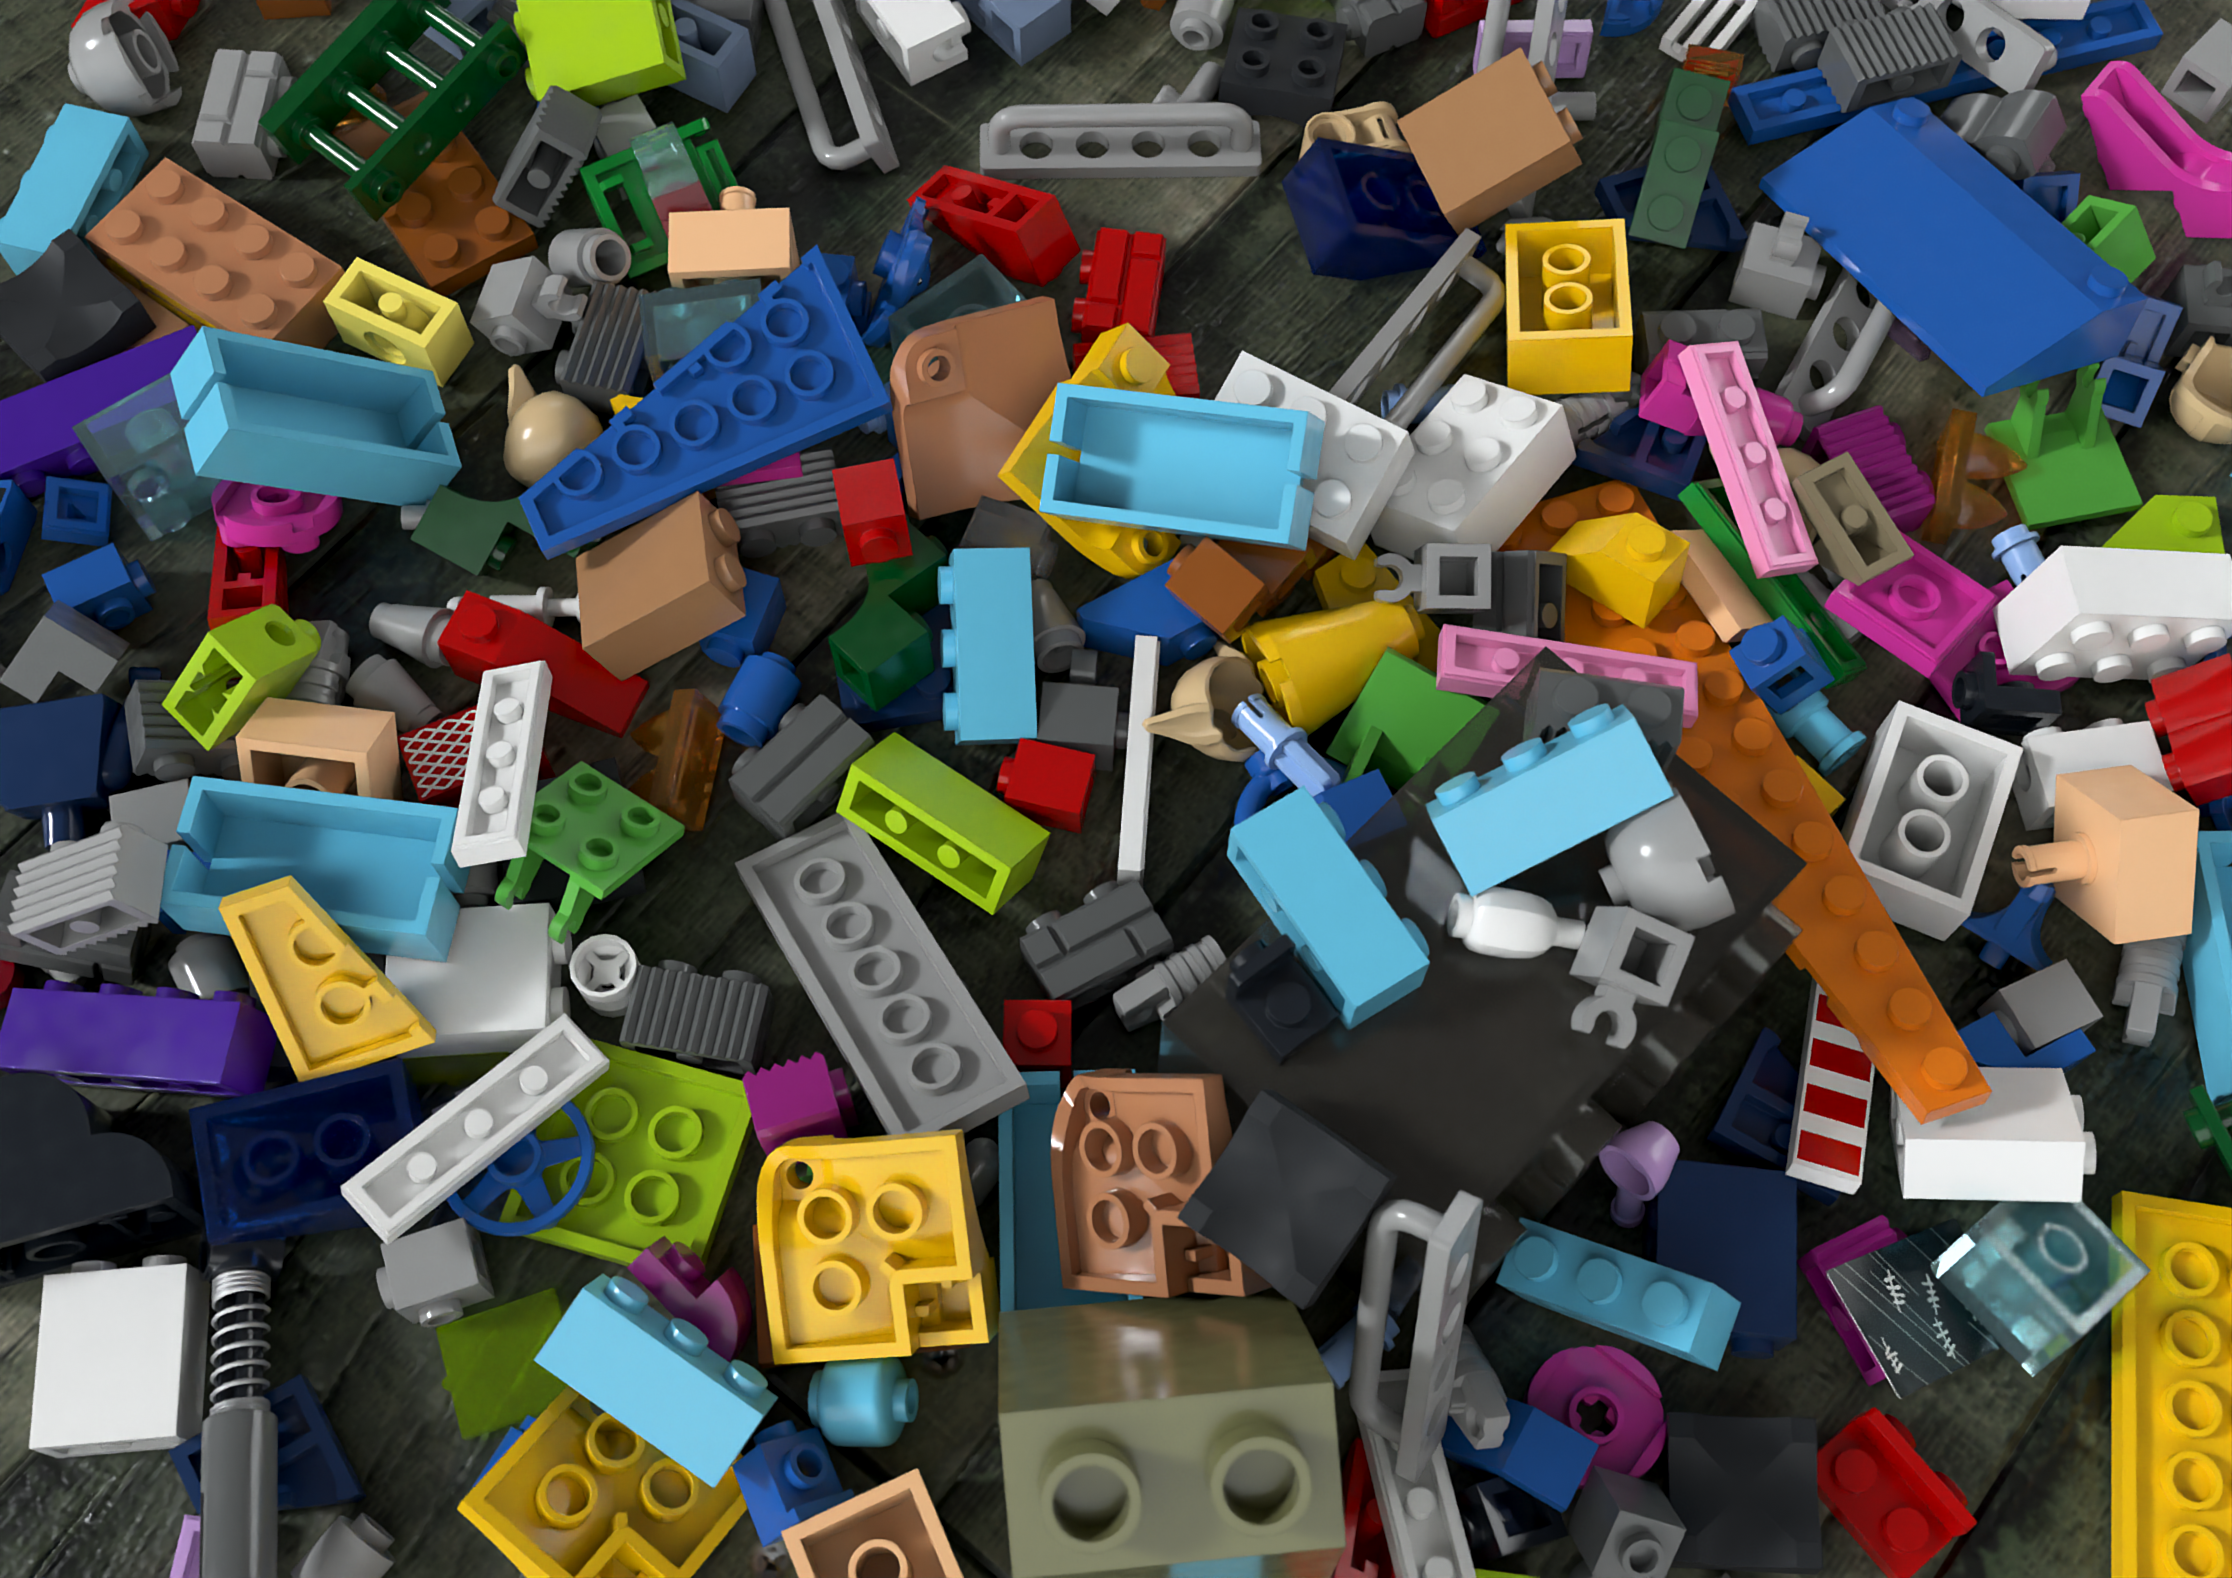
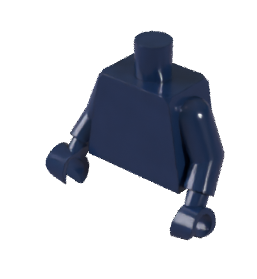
M130 667L128 676L131 689L135 680H162V673L157 667ZM103 693L1 708L0 703V806L6 812L26 820L42 819L45 849L50 850L51 845L59 841H79L85 839L83 812L110 809L109 796L120 794L121 789L129 784L133 774V766L124 709L127 697L122 704Z

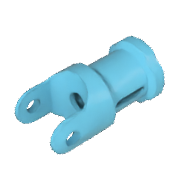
M1794 669L1788 674L1794 679L1801 673ZM1820 690L1782 715L1775 713L1763 701L1781 733L1787 739L1796 738L1820 763L1817 770L1825 777L1844 765L1867 740V737L1861 731L1852 732L1827 707L1829 699Z

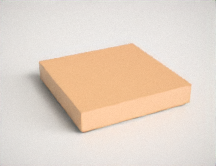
M1703 529L1670 531L1690 542L1681 583L1723 642H1740L1745 633L1751 628L1773 622L1770 615Z

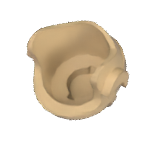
M2210 335L2201 347L2192 343L2175 367V369L2182 372V375L2171 390L2169 397L2170 412L2177 424L2188 436L2197 441L2213 444H2232V347L2216 344L2215 338Z

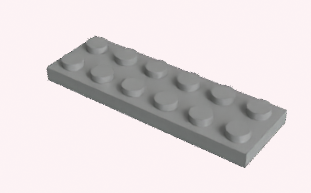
M837 813L735 863L740 879L888 1135L963 1129V1133L1030 1099L1027 1084L865 830Z

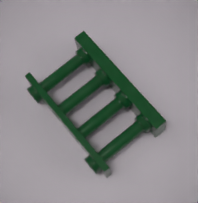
M373 0L265 113L258 123L279 149L298 165L313 150H316L350 175L351 178L343 186L368 217L377 222L391 206L395 205L402 198L404 192L504 84L515 77L520 67L528 60L527 52L513 29L502 18L485 35H482L446 10L451 4L450 0ZM430 26L468 52L446 76L408 51ZM391 67L429 93L407 118L370 92L371 88ZM353 108L390 134L368 160L330 133Z

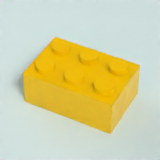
M1625 218L1505 224L1508 388L1534 396L1630 391L1633 330Z

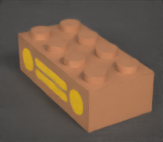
M166 157L84 236L104 267L188 323L189 326L194 325L197 331L202 326L318 349H323L339 333L323 301L345 272L342 266Z

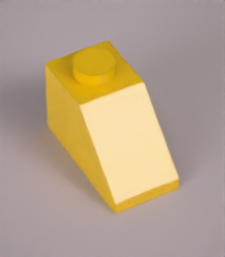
M1634 512L1578 521L1548 552L1567 554V584L1644 629L1679 591L1690 542L1643 515Z

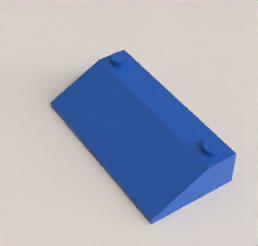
M1914 97L1901 98L1897 101L1867 108L1763 176L1759 184V188L1784 212L1788 211L1810 217L1805 231L1981 397L2117 357L2148 300L2142 292L2128 281L2127 276L2122 271L2111 267L1931 113L1927 104Z

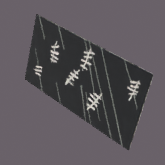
M1954 1218L1826 1271L1899 1398H1903L2025 1335Z

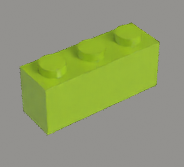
M893 732L851 764L836 809L837 813L992 915L1032 880L1051 834L896 732Z

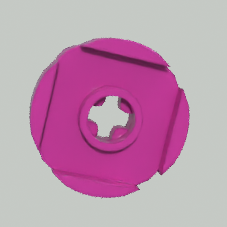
M222 480L213 490L211 497L221 540L225 545L236 548L246 546L282 547L284 551L289 553H306L319 546V536L332 529L339 522L343 514L342 497L230 480Z
M1596 1345L1595 1347L1581 1346L1575 1349L1569 1348L1559 1351L1536 1371L1526 1388L1523 1403L1541 1410L1599 1445L1577 1489L1584 1488L1593 1465L1639 1478L1656 1462L1666 1440L1667 1422H1664V1410L1659 1400L1662 1398V1394L1657 1381L1636 1358L1615 1347ZM1599 1400L1609 1408L1604 1416L1605 1421L1611 1426L1607 1435L1598 1430L1589 1435L1580 1428L1579 1425L1582 1418L1576 1412L1579 1401L1590 1407Z

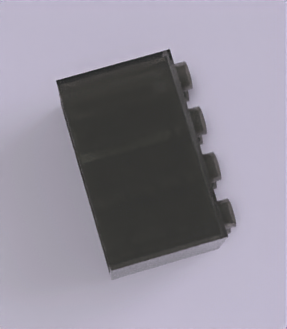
M1548 647L1542 649L1346 842V845L1359 862L1366 859L1378 871L1387 889V897L1385 899L1400 920L1404 918L1410 919L1423 934L1429 947V956L1427 958L1430 964L1420 987L1350 1030H1347L1339 1018L1337 1024L1280 1066L1225 999L1228 976L1232 973L1229 965L1233 959L1246 947L1260 939H1263L1267 945H1270L1282 936L1269 917L1162 1022L1157 1074H1222L1225 1100L1233 1136L1260 1091L1273 1089L1398 1176V1179L1381 1204L1389 1200L1406 1199L1445 1214L1460 1190L1483 1199L1467 1302L1504 1261L1503 1257L1527 1231V1228L1504 1208L1505 1205L1512 1199L1537 1223H1540L1594 1164L1593 1160L1623 1127L1599 1104L1603 1105L1628 1128L1681 1070V1065L1708 1034L1711 1032L1714 1035L1765 979L1768 970L1804 931L1803 928L1776 907V905L1808 863L1675 754L1664 776L1667 781L1670 780L1672 782L1673 788H1677L1711 852L1709 857L1716 871L1713 875L1715 878L1722 876L1736 913L1708 926L1686 932L1695 936V939L1668 1007L1634 1003L1632 1010L1636 1017V1032L1633 1040L1625 1049L1615 1048L1606 1044L1608 1034L1612 1029V1019L1606 1011L1597 1016L1590 1034L1581 1033L1571 1028V1020L1575 1008L1583 999L1593 996L1597 986L1569 974L1578 950L1552 946L1543 954L1530 959L1502 958L1473 952L1463 944L1462 938L1449 936L1447 920L1452 898L1456 893L1468 895L1470 893L1431 821L1425 804L1437 799L1435 790L1439 786L1458 775L1474 772L1478 778L1504 765L1501 760L1502 755L1523 743L1527 699L1532 691V686H1534L1539 668L1577 672ZM1608 829L1494 886L1520 890L1542 897L1552 905L1557 917L1584 921L1587 930L1596 906L1615 907L1598 872L1599 869L1611 864L1605 844ZM1294 953V957H1293V958L1297 961V963L1302 967V969H1303V970L1307 973V975L1311 978V976L1309 975V973L1307 972V970L1304 968V966L1302 965V963L1300 962V960L1298 959V957H1297V956L1295 955V953ZM1368 1224L1335 1272L1358 1296H1360ZM1404 1231L1398 1232L1388 1314L1395 1323L1420 1298L1428 1241Z

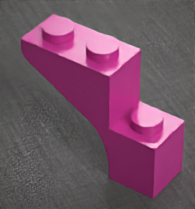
M2110 61L2081 95L2083 113L2088 119L2097 147L2098 161L2103 167L2109 189L2173 191L2174 207L2180 214L2186 237L2232 238V152L2220 149L2202 139L2133 64L2127 61Z

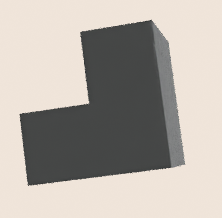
M57 600L42 617L1 676L0 682L34 703H37L59 672L96 693L130 643L62 601Z

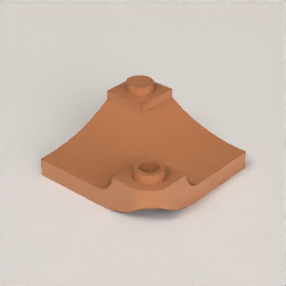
M1041 296L940 321L913 331L899 346L890 369V398L893 407V422L909 516L923 520L963 509L1021 499L997 475L1057 383L1072 378L1060 334L1055 299ZM937 356V357H938V360H936L935 362H933V363L928 367L929 362H930L934 357Z
M1099 1069L1076 1075L1071 1080L1056 1110L1051 1136V1176L1063 1288L1171 1298L1186 1292L1245 1297L1273 1287L1238 1258L1211 1240L1198 1234L1177 1218L1191 1195L1208 1175L1233 1137L1225 1100L1222 1074L1132 1073V1069Z

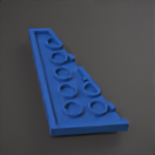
M817 245L801 257L802 264L780 283L774 280L758 294L759 301L734 322L726 321L656 380L653 383L655 389L631 409L627 406L610 419L611 426L586 448H576L518 497L541 552L547 560L656 514L696 491H699L701 494L893 411L891 400Z

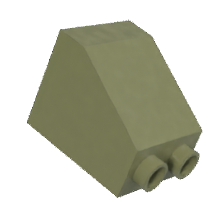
M1270 1287L1245 1297L1199 1293L1177 1295L1171 1298L1156 1297L999 1312V1424L1012 1578H1331L1346 1548L1334 1387L1324 1362L1292 1301L1274 1287Z

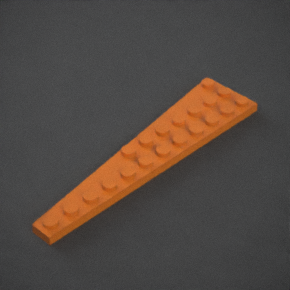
M1612 480L1538 502L1498 549V552L1517 550L1549 551L1578 521L1637 512L1656 524L1658 523L1636 486L1619 480ZM1566 583L1565 643L1697 663L1698 718L1692 728L1682 727L1681 744L1664 776L1667 781L1670 780L1672 782L1673 788L1676 787L1711 852L1709 856L1720 869L1726 867L1746 892L1744 900L1759 919L1765 916L1785 941V953L1799 970L1806 968L1827 994V1006L1845 1029L1856 1036L1860 1048L1919 1123L1923 1125L1985 1104L1992 1093L1986 1079L1762 699L1752 692L1729 653L1732 649L1729 643L1721 640L1684 585L1680 584L1679 591L1653 620L1642 629Z

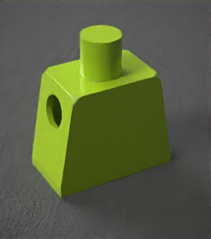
M269 604L223 624L207 633L165 698L162 706L207 751H210L239 732L267 697L285 699L290 694L320 650V635L310 622L303 619L293 621L279 606ZM237 677L242 678L237 685L227 690L226 685L229 680Z

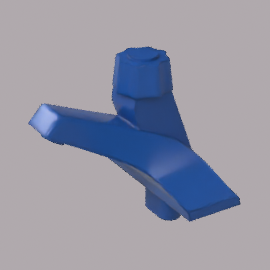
M2039 884L2029 888L2019 886V893L2013 902L2005 908L1983 913L1971 911L1970 916L1961 924L1963 927L1987 940L1978 956L1993 967L2001 970L2010 955L2037 971L2043 970L2053 963L2041 944L2040 929L2044 916L2056 894L2054 884Z

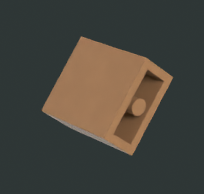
M1521 47L1397 120L1444 216L1458 236L1466 228H1473L1583 164L1573 144L1583 139L1567 107L1557 113L1555 112L1548 97L1558 92L1542 60L1533 66L1530 65Z
M696 491L576 557L582 649L622 682L745 617L746 609L743 587L746 586L747 580L744 570L739 563L737 542L740 541L741 535L731 514L724 508L717 509L699 491Z

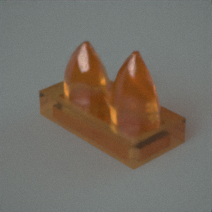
M1953 408L1938 439L1931 478L1934 488L1935 505L1924 520L1921 537L1923 541L1946 545L1954 528L1973 530L1987 527L2007 516L2006 510L1993 495L1981 487L1966 481L1967 479L1988 480L2003 478L2027 468L2026 462L2011 448L1992 437L1975 432L1977 413Z
M696 688L674 690L670 709L652 716L630 733L631 738L638 746L659 757L656 768L642 775L627 790L685 826L684 831H703L724 734L716 725L721 716L718 707Z

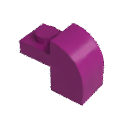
M663 1236L647 1247L627 1267L675 1318L685 1320L697 1327L707 1337L709 1341L707 1347L729 1363L739 1357L750 1334L752 1306L745 1283L733 1266L711 1284L703 1276L706 1269L700 1258L685 1244L679 1241L672 1244Z

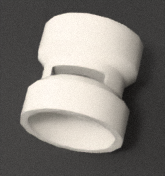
M609 934L592 936L582 942L572 954L569 965L571 979L591 1010L601 1016L613 1018L626 1015L637 968L641 964L638 962V958L628 942L620 937ZM612 985L614 986L613 988H609V989L602 987V986H612Z

